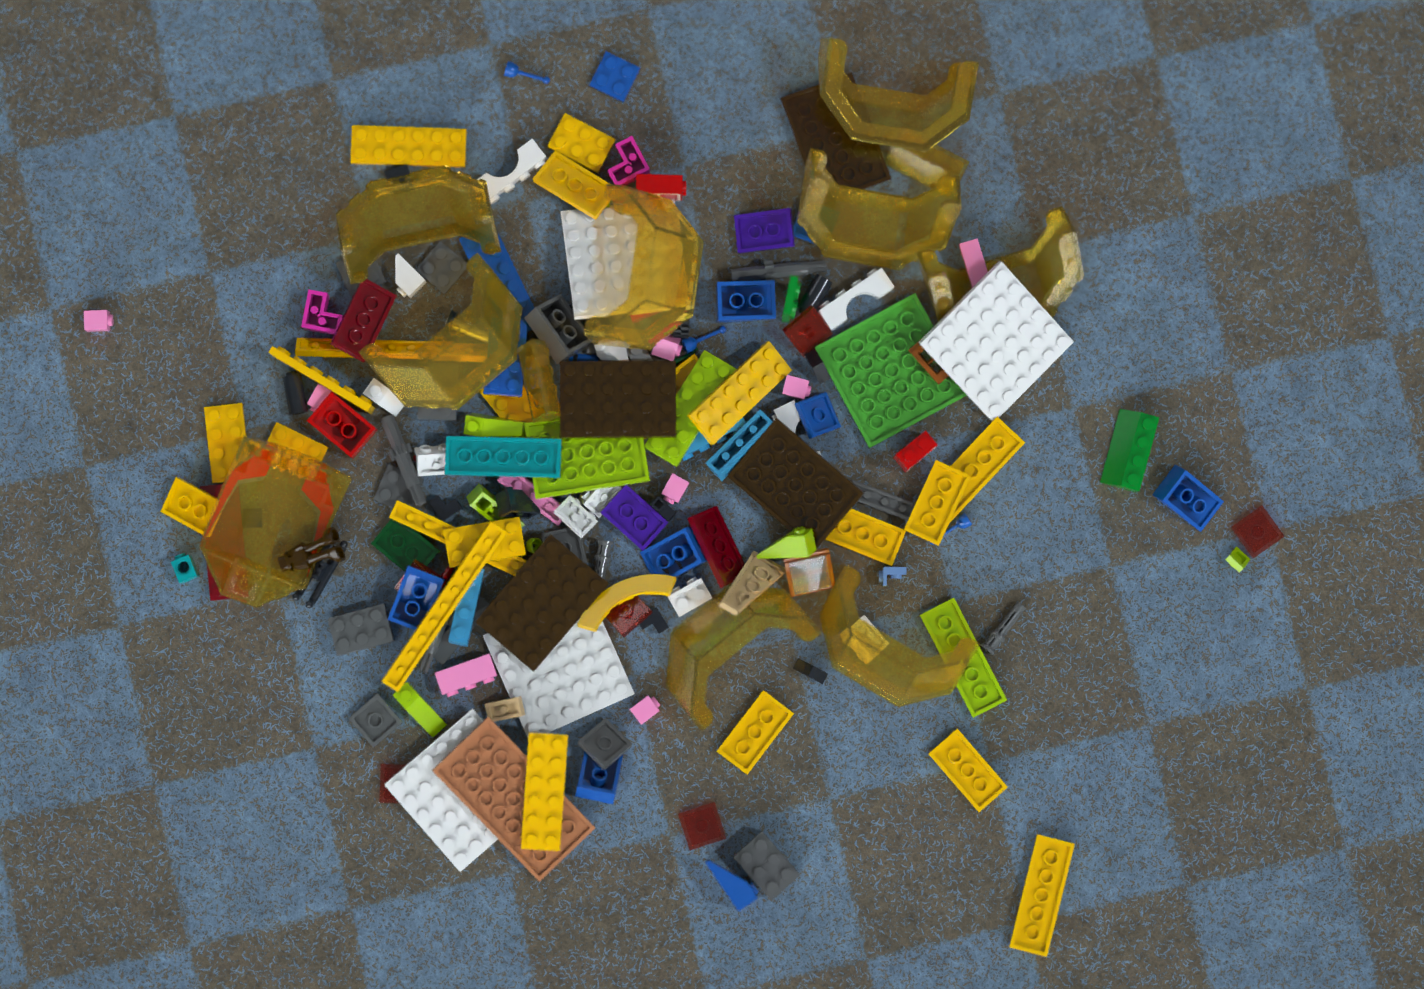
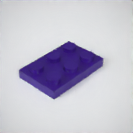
M791 208L734 215L737 251L739 254L795 247Z
M624 485L600 511L605 518L642 551L668 524L659 513L628 485Z

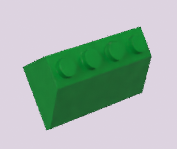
M1119 410L1100 483L1136 493L1140 491L1160 417L1142 412Z

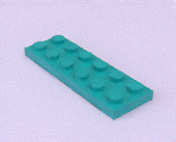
M446 436L445 475L560 478L562 439Z

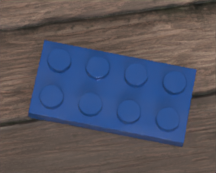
M489 318L483 394L522 397L527 321Z

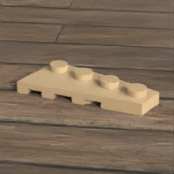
M753 551L722 599L719 607L736 616L786 573L785 568L768 558L757 559L756 555L758 552Z

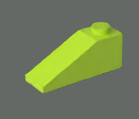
M470 413L465 417L463 434L478 437L525 438L524 423L527 422Z
M480 483L466 497L469 505L489 521L509 519L507 517H499L496 497ZM520 520L522 528L525 524Z
M804 527L794 528L793 531L760 551L756 555L757 559L810 557L816 551L813 530L805 529Z
M406 682L398 692L396 691L393 694L397 701L432 737L436 736L447 726L443 719L409 682Z

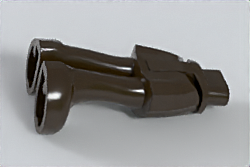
M334 527L328 528L320 539L308 544L301 542L288 552H285L284 556L278 557L282 572L310 569L314 563L323 559H333L336 562L344 561L345 552L340 545H334L315 554L311 553L323 546L338 543L340 538L337 530Z

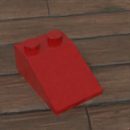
M332 391L307 420V422L352 459L356 457L378 430Z

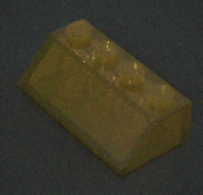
M901 127L885 159L888 167L950 199L969 164V161Z
M530 340L517 348L532 421L537 423L555 420L561 416L560 403L557 398L558 390L553 380L554 371L549 361V348L546 346L545 341Z

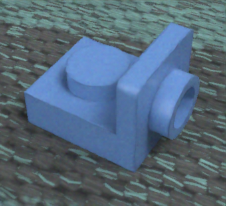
M882 567V571H879L878 575L879 582H882V586H887V575H890V579H902V575H906V567Z

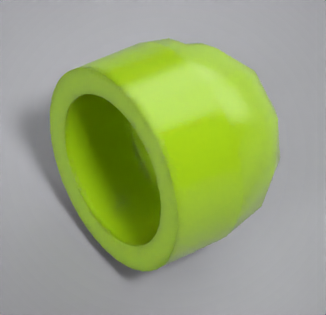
M539 538L528 539L526 542L527 551L534 553L542 544V541Z

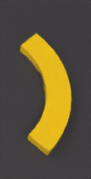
M647 574L620 581L607 588L597 597L591 606L584 611L577 625L579 628L596 632L603 619L610 613L609 611L613 607L634 598L633 596L641 594L670 596L676 582V577Z

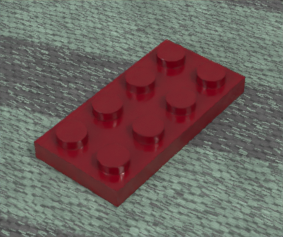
M363 277L330 344L364 363L397 295Z
M712 507L687 518L719 587L722 588L733 583L745 563L718 507Z

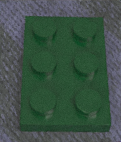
M393 519L386 524L370 543L405 573L408 565L424 571L440 552L414 529Z

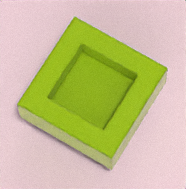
M1236 546L1225 560L1240 573L1251 559Z

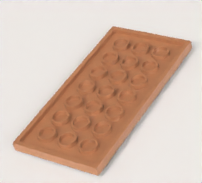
M488 716L432 771L540 882L595 829V826L564 795L560 851L521 849L527 756Z

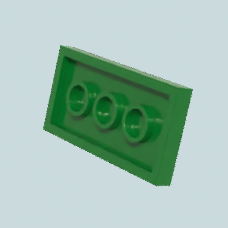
M790 276L782 317L783 323H789L790 319L794 320L801 286V282H797V276Z

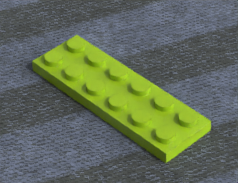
M704 350L676 394V438H649L645 444V449L673 466L678 467L699 433V430L687 415L727 379L736 368Z
M955 598L921 614L920 617L972 718L1007 701Z

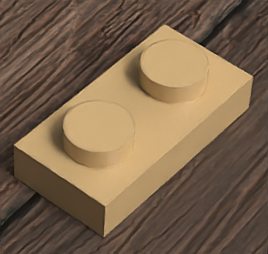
M521 696L484 704L487 717L489 716L493 722L525 715Z

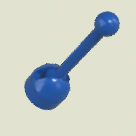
M510 61L507 62L504 76L515 77L517 74L541 80L544 84L550 82V78L547 76L541 77L520 71L517 64Z
M720 326L718 330L698 339L693 337L681 339L686 353L695 350L698 342L718 333H725L726 327Z
M964 512L958 515L956 524L948 528L944 536L957 527L965 529L972 525Z

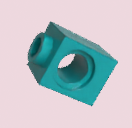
M182 553L175 556L174 561H171L180 584L200 577L191 555ZM183 562L189 564V570L185 573H182L180 570V565Z

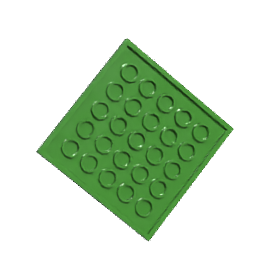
M916 293L814 347L869 448L967 396L949 376L938 385L908 351L934 327ZM925 350L921 353L926 361L932 358ZM935 360L930 364L936 372L941 369Z

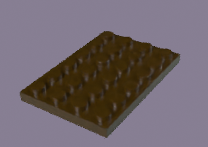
M852 72L780 98L819 205L891 180L889 170Z
M560 361V439L676 438V361Z
M778 418L772 422L727 476L789 531H793L797 527L812 529L816 550L864 494L861 489Z
M549 534L475 622L534 672L609 583L553 535Z

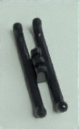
M345 540L340 542V546L343 548L344 552L346 551L348 546V543ZM331 545L321 547L319 552L328 549ZM332 559L330 564L323 560L314 563L310 568L308 577L306 573L298 589L292 595V599L295 601L299 600L312 578H314L319 583L305 604L307 608H312L339 562Z

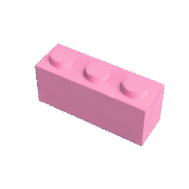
M487 654L436 672L435 676L442 695L447 694L450 697L459 694L458 690L464 687L466 691L476 688V683L481 681L484 684L495 681L494 677L498 676L491 654Z

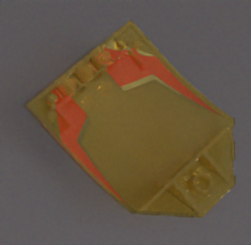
M243 436L199 545L220 594L258 608L267 602L276 601L288 596L292 592L308 588L307 586L316 563L310 569L282 572L278 557L284 556L285 552H288L301 542L308 544L320 539L324 535L325 531L332 525L352 478L319 459L277 443ZM322 547L312 551L311 553L315 554L320 552Z

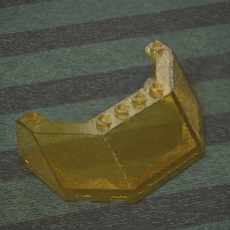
M830 37L820 40L818 53L820 96L851 140L927 152L970 120L978 62L964 61L951 64L948 69L947 80L927 95H920L852 83L844 72L847 53L846 43L841 39Z
M810 149L805 165L797 223L806 230L808 237L814 244H817L824 257L901 270L912 261L916 263L927 258L928 254L938 250L940 252L946 249L962 207L959 176L943 175L938 179L935 188L916 197L908 198L838 185L825 168L827 163L826 153L821 150Z
M446 165L411 172L408 175L370 181L365 185L366 189L361 194L357 193L348 201L349 205L344 210L340 209L336 213L340 250L350 284L365 281L369 276L368 267L386 251L455 236H462L480 243L481 250L485 254L501 252L486 180L473 179L470 174L462 171L457 173ZM405 178V181L400 182L399 179Z
M606 184V200L613 204L618 214L632 216L638 224L627 300L606 317H590L586 321L584 335L594 345L651 350L664 337H668L678 329V326L686 320L688 321L694 315L704 241L672 200L625 185Z
M1063 206L1053 208L1047 212L1045 217L1047 227L1032 247L985 262L987 271H989L998 261H1001L1051 317L1055 316L1059 305L1065 302L1071 295L1075 284L1078 281L1081 282L1084 278L1077 233ZM926 249L916 252L937 321L939 322L972 287L966 268L958 270L940 263L935 251Z
M478 253L468 260L466 266L468 272L474 278L472 304L412 355L385 354L376 344H369L359 352L405 407L415 406L458 410L517 360V347L521 329L520 320L523 307Z
M845 565L819 613L832 668L897 707L951 694L981 644L971 638H964L958 642L952 652L928 658L922 656L859 618L853 594L861 582V575L857 570Z
M729 584L671 632L666 688L701 731L706 729L713 721V714L705 705L707 677L767 627L790 629L805 642L814 640L822 633L785 589L769 587L735 616L719 607L732 585Z

